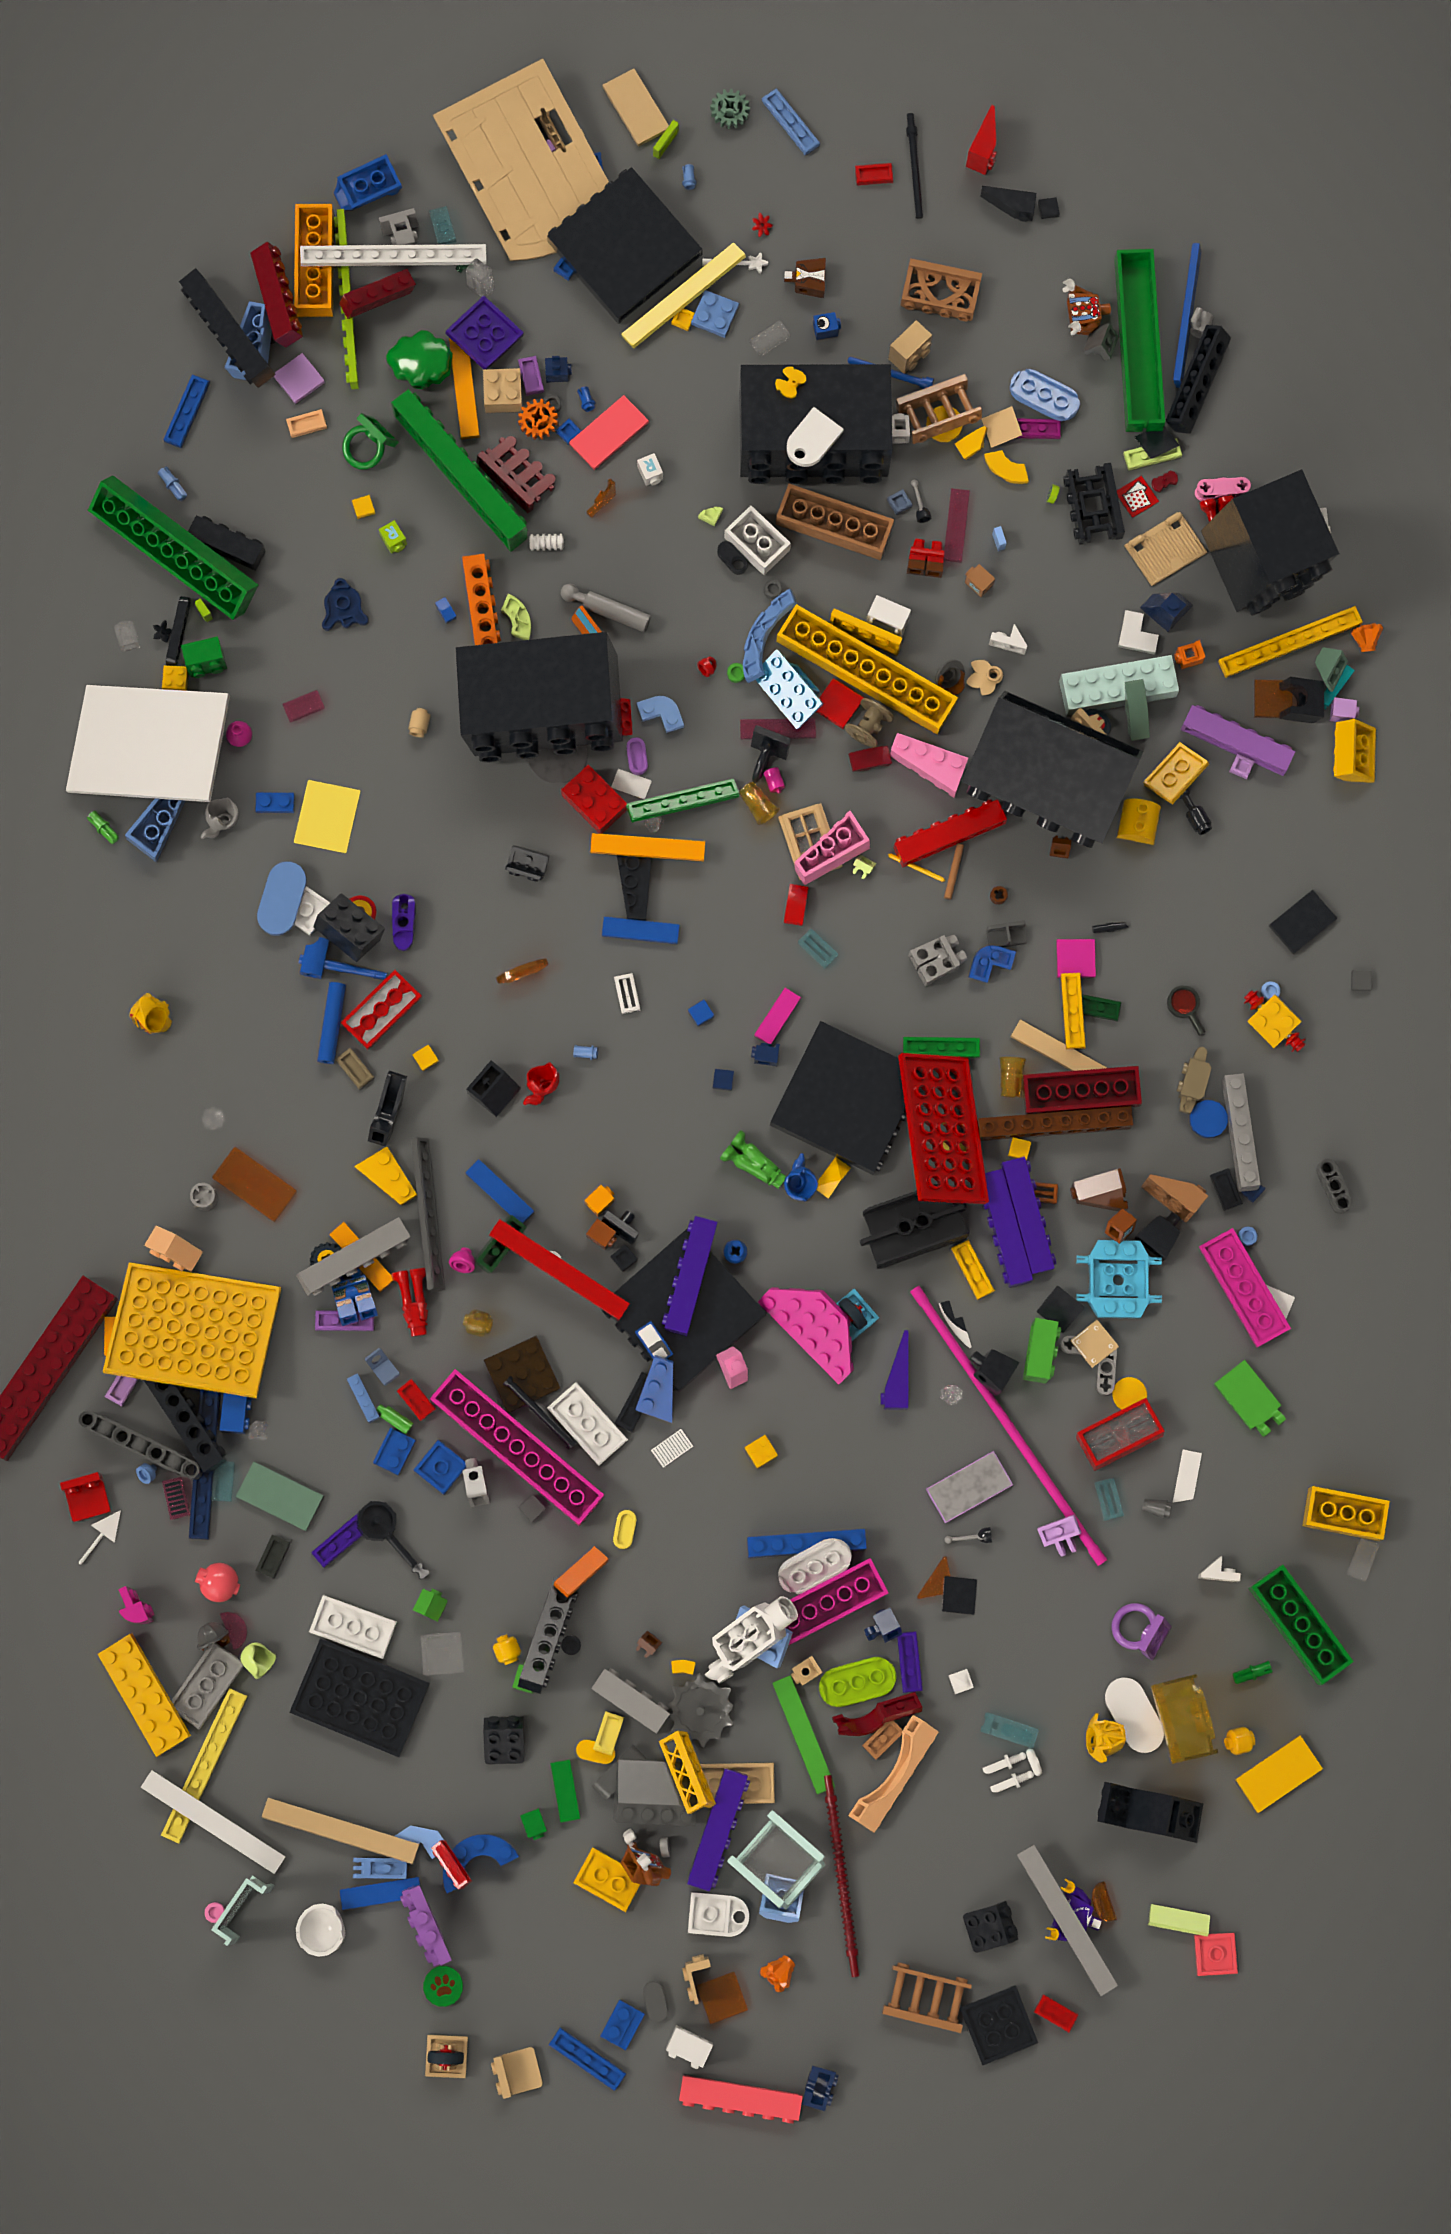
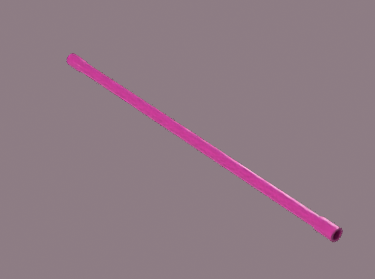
M917 1286L911 1290L910 1293L918 1305L922 1307L1063 1515L1065 1517L1075 1515L994 1395L974 1377L975 1367L935 1311L922 1288ZM1075 1515L1082 1532L1078 1536L1092 1559L1099 1566L1107 1558Z

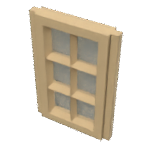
M821 803L778 817L794 866L795 861L830 831Z

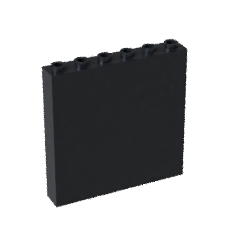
M632 167L628 170H623L614 182H608L604 190L600 193L596 192L587 204H581L576 209V213L565 217L562 224L558 227H553L547 235L548 243L618 324L703 255V250Z
M820 1021L771 1119L770 1126L874 1175L875 1171H880L884 1163L881 1160L883 1154L888 1155L892 1144L889 1143L891 1138H896L900 1127H898L900 1120L904 1121L906 1118L899 1058ZM916 1069L917 1075L922 1077V1073Z
M687 1229L614 1292V1294L630 1303L620 1320L601 1310L608 1319L612 1317L616 1321L615 1327L621 1333L625 1332L629 1336L627 1340L634 1348L638 1346L642 1352L640 1354L647 1362H653V1359L635 1334V1331L650 1321L654 1324L673 1353L668 1359L673 1361V1391L677 1390L678 1392L683 1390L717 1359V1354L729 1349L766 1316V1312L710 1251L688 1335L685 1336L665 1330V1325L662 1324L664 1314L669 1313L670 1306H667L669 1295H674L675 1288L672 1287L674 1277L679 1276L680 1269L677 1266L680 1257L684 1258L685 1250H682L684 1240L689 1239L690 1232Z

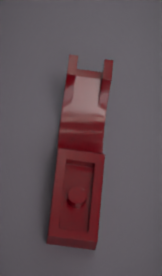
M916 1692L877 1703L876 1707L865 1716L850 1719L840 1714L833 1716L832 1721L837 1724L839 1735L864 1736L875 1732L886 1722L922 1712V1705Z

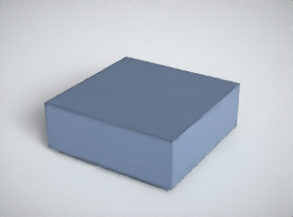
M903 489L887 498L896 515L912 507V503Z

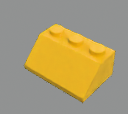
M1356 719L1336 722L1334 777L1351 782H1375V727Z

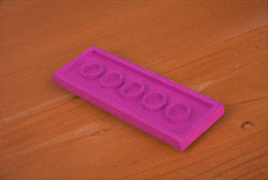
M1233 1228L1199 1246L1200 1251L1256 1348L1291 1329Z

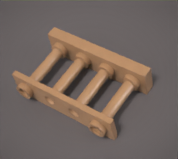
M965 374L896 399L898 413H907L914 428V431H912L913 444L922 443L931 437L967 424H974L982 419L981 406L973 409L965 393L968 387V379ZM958 394L966 412L956 415L948 397ZM941 400L949 418L939 421L930 403ZM921 406L925 408L932 423L923 428L913 410Z
M899 1962L897 1966L892 1965V1970H896L898 1973L891 2003L889 2002L888 2006L883 2005L882 2014L961 2033L963 2025L958 2023L959 2019L957 2017L964 1987L971 1989L972 1986L967 1983L968 1979L956 1977V1980L931 1975L911 1970L909 1965ZM906 1973L917 1976L911 2006L908 2007V2011L900 2009L899 2005ZM925 1978L937 1981L931 2009L927 2015L919 2014L920 2010L918 2009ZM945 1983L956 1985L950 2016L947 2017V2020L939 2019L938 2014Z

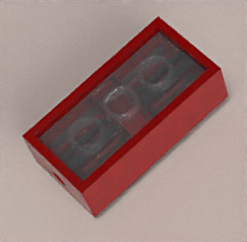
M1144 1398L1077 1432L1076 1438L1093 1470L1097 1471L1162 1438L1165 1431L1147 1398Z

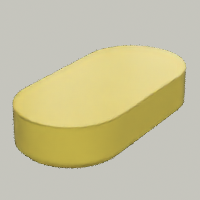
M630 1510L621 1511L617 1517L613 1542L619 1549H627L633 1542L637 1519L636 1515Z

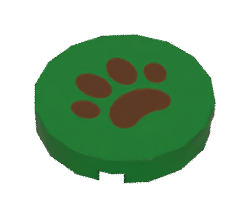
M438 1966L426 1975L423 1982V1991L426 1998L432 2004L439 2007H447L454 2004L460 1998L463 1991V1980L455 1969L449 1966Z

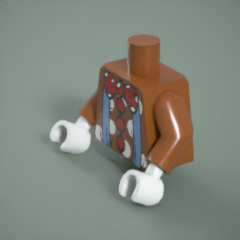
M1067 279L1063 281V284L1067 285L1063 288V292H1070L1067 297L1070 334L1072 336L1076 333L1089 335L1100 325L1101 315L1111 314L1110 303L1100 304L1097 294H1093L1075 285L1072 279Z
M631 1828L623 1833L624 1840L628 1845L621 1865L631 1882L658 1886L661 1879L667 1880L670 1878L671 1868L665 1867L657 1855L640 1850L637 1843L633 1842L637 1836Z

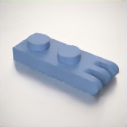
M353 1858V1862H361V1866H353V1870H361V1874L355 1873L353 1878L407 1879L406 1862L393 1858Z

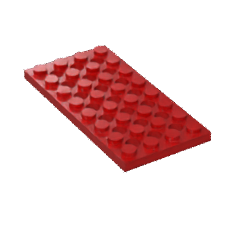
M901 1053L898 1055L918 1201L970 1204L988 1203L989 1197L968 1057ZM916 1069L922 1073V1077L917 1075ZM933 1070L939 1074V1078L933 1075ZM949 1071L955 1075L956 1079L950 1077ZM919 1087L924 1090L925 1095L919 1092ZM935 1088L941 1091V1096L936 1094ZM952 1089L958 1093V1097L952 1094ZM921 1105L927 1109V1113L922 1111ZM938 1106L944 1110V1114L938 1111ZM955 1107L960 1110L961 1115L956 1114ZM924 1123L929 1126L930 1132L925 1130ZM941 1124L946 1127L947 1132L941 1130ZM957 1125L963 1129V1133L958 1131ZM926 1142L932 1145V1150L927 1147ZM943 1142L949 1146V1151L943 1147ZM960 1143L965 1146L966 1152L961 1150ZM929 1160L935 1164V1168L929 1165ZM946 1161L952 1165V1169L946 1166ZM962 1161L968 1165V1170L963 1167ZM931 1178L937 1181L938 1186L932 1184ZM948 1179L954 1182V1187L949 1185ZM965 1180L970 1182L971 1188L966 1186Z

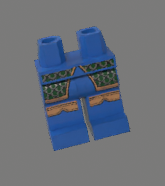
M357 1268L358 1272L351 1276L352 1279L344 1281V1278L341 1277V1282L332 1286L342 1326L359 1321L353 1302H356L361 1320L378 1316L366 1277L359 1268Z

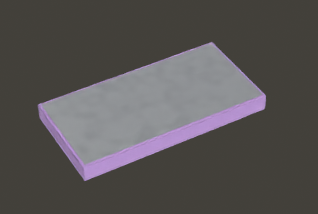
M993 1451L930 1486L926 1491L944 1523H947L1013 1486Z

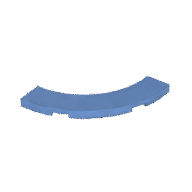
M791 589L776 597L765 612H761L748 634L744 646L745 655L743 660V672L748 683L765 675L762 658L766 640L777 622L797 604Z

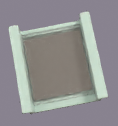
M772 1810L767 1815L770 1821L737 1858L732 1855L727 1862L779 1909L783 1907L787 1910L826 1865L823 1861L825 1856Z
M253 1875L250 1880L248 1878L245 1879L211 1929L226 1940L224 1943L226 1946L235 1944L240 1938L239 1935L227 1928V1926L254 1888L261 1894L270 1893L275 1885L272 1883L265 1884Z

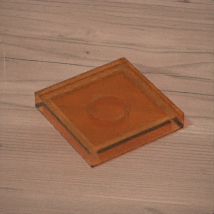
M1284 680L1254 681V718H1279L1281 711L1292 706V693L1279 689V683Z
M734 1971L697 1985L710 2024L748 2010Z

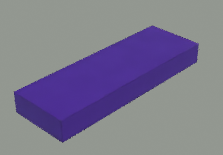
M357 1514L311 1552L323 1568L363 1536L356 1528Z
M917 1631L905 1632L897 1637L903 1693L923 1691Z

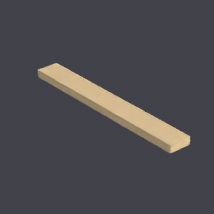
M271 1798L267 1799L261 1816L273 1822L410 1864L414 1863L419 1848L417 1843Z

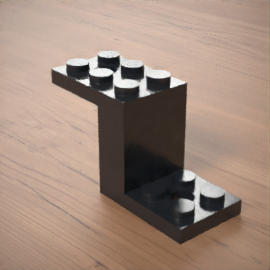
M1104 1782L1097 1822L1197 1843L1204 1803Z

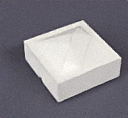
M967 1669L948 1675L954 1694L974 1688Z

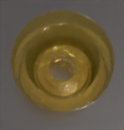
M750 782L740 789L739 794L743 797L742 800L750 809L758 825L766 823L778 813L779 808L768 799L754 782Z
M999 1057L1001 1096L1018 1098L1020 1097L1026 1059Z

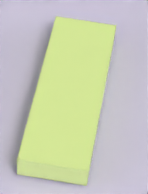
M1180 446L1152 459L1142 447L1124 451L1123 453L1128 471L1182 457Z
M1154 1904L1150 1906L1148 1923L1150 1926L1208 1936L1210 1915Z

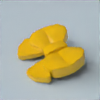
M786 367L783 369V373L789 378L788 382L776 379L775 386L785 397L792 399L797 395L796 388L798 385L806 382V376L803 372L794 369V367Z

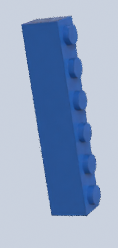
M865 1529L747 1537L748 1558L797 1555L829 1538L844 1541L851 1551L866 1550Z

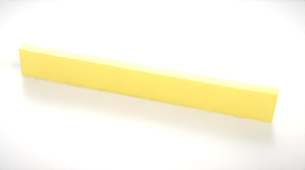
M733 242L621 334L622 337L633 349L746 258L745 253Z
M230 1688L182 1789L199 1801L248 1697ZM173 1809L161 1836L180 1844L190 1819Z

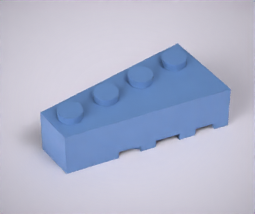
M249 301L240 327L268 363L272 329L265 304ZM228 357L224 368L233 378L246 380L244 378L246 373L244 371L240 372L234 364L236 359L232 360Z
M154 799L125 834L126 839L157 863L185 800Z

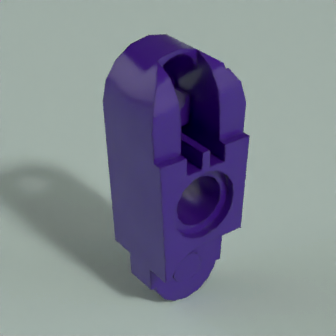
M408 894L397 895L392 901L393 944L400 951H406L413 945L416 904L414 898ZM407 904L408 907L406 909H402L401 905ZM407 920L409 923L405 927H400L399 922Z

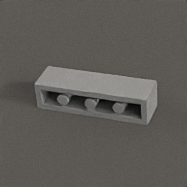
M610 1668L609 1671L604 1669L591 1689L657 1734L670 1715L667 1712L669 1708L661 1702L658 1704L652 1702V1696L645 1691L641 1693L636 1691V1685L626 1679L623 1682L618 1678L620 1674Z

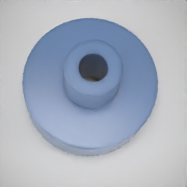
M143 1463L136 1469L137 1477L141 1482L149 1484L156 1478L155 1471L157 1468L154 1464Z

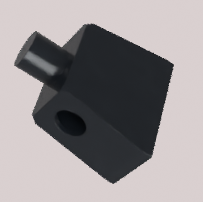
M1173 1212L1166 1219L1159 1215L1140 1231L1135 1239L1141 1241L1146 1248L1156 1256L1162 1257L1164 1261L1180 1234V1230L1175 1226L1181 1219Z
M994 1349L987 1352L985 1356L975 1351L969 1359L978 1366L973 1374L974 1377L995 1397L1003 1391L1020 1363Z

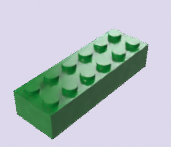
M1283 1564L1248 1588L1318 1685H1323L1354 1662Z

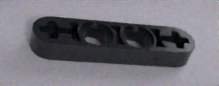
M180 596L166 655L167 666H177L190 610V597Z

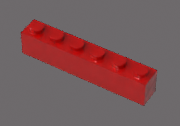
M990 799L987 802H983L982 806L978 808L970 807L964 811V814L959 816L954 814L948 817V820L945 822L937 821L930 825L931 828L926 830L923 828L913 832L912 836H902L896 839L893 848L902 868L1005 825L1007 818L998 799L994 801Z

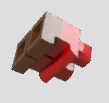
M916 538L913 546H911L906 574L923 576L925 560H927L925 576L942 578L944 560L942 542L932 541L931 549L924 548L925 540Z

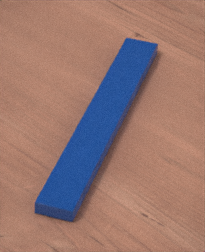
M1193 243L1173 378L1176 388H1180L1185 373L1190 338L1189 330L1192 324L1191 318L1193 316L1202 253L1200 243Z

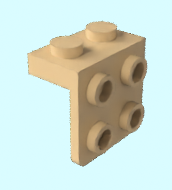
M704 1954L693 1956V1961L685 1962L686 1967L682 1968L684 1979L689 1981L691 1986L687 1988L689 1999L694 2001L695 2005L699 2004L692 1972L711 1967L709 1958L704 1957Z
M528 2047L493 2058L494 2062L491 2063L493 2074L498 2075L499 2082L496 2083L498 2094L503 2095V2099L542 2086L543 2082L534 2048Z

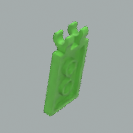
M1245 1360L1214 1383L1215 1387L1251 1430L1256 1427L1263 1437L1271 1432L1270 1428L1265 1424L1271 1417L1278 1425L1286 1420L1284 1415L1277 1410L1282 1405Z

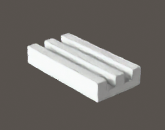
M633 973L614 977L622 1015L628 1012L641 1011ZM627 978H630V983L636 1005L635 1007H632L626 981ZM619 980L623 982L628 1008L624 1007Z

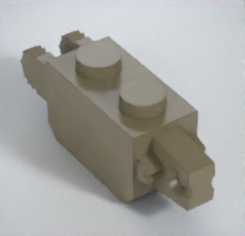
M1204 1047L1197 1048L1193 1059L1190 1058L1188 1063L1184 1062L1181 1072L1184 1074L1183 1081H1179L1177 1086L1178 1098H1180L1179 1111L1190 1114L1195 1103L1201 1101L1204 1097L1212 1069L1210 1064L1205 1062L1208 1051Z

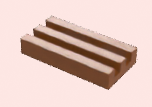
M1035 1182L1036 1187L1054 1189L1053 1192L1034 1190L1035 1195L1053 1196V1199L1039 1198L1040 1203L1057 1204L1058 1184Z

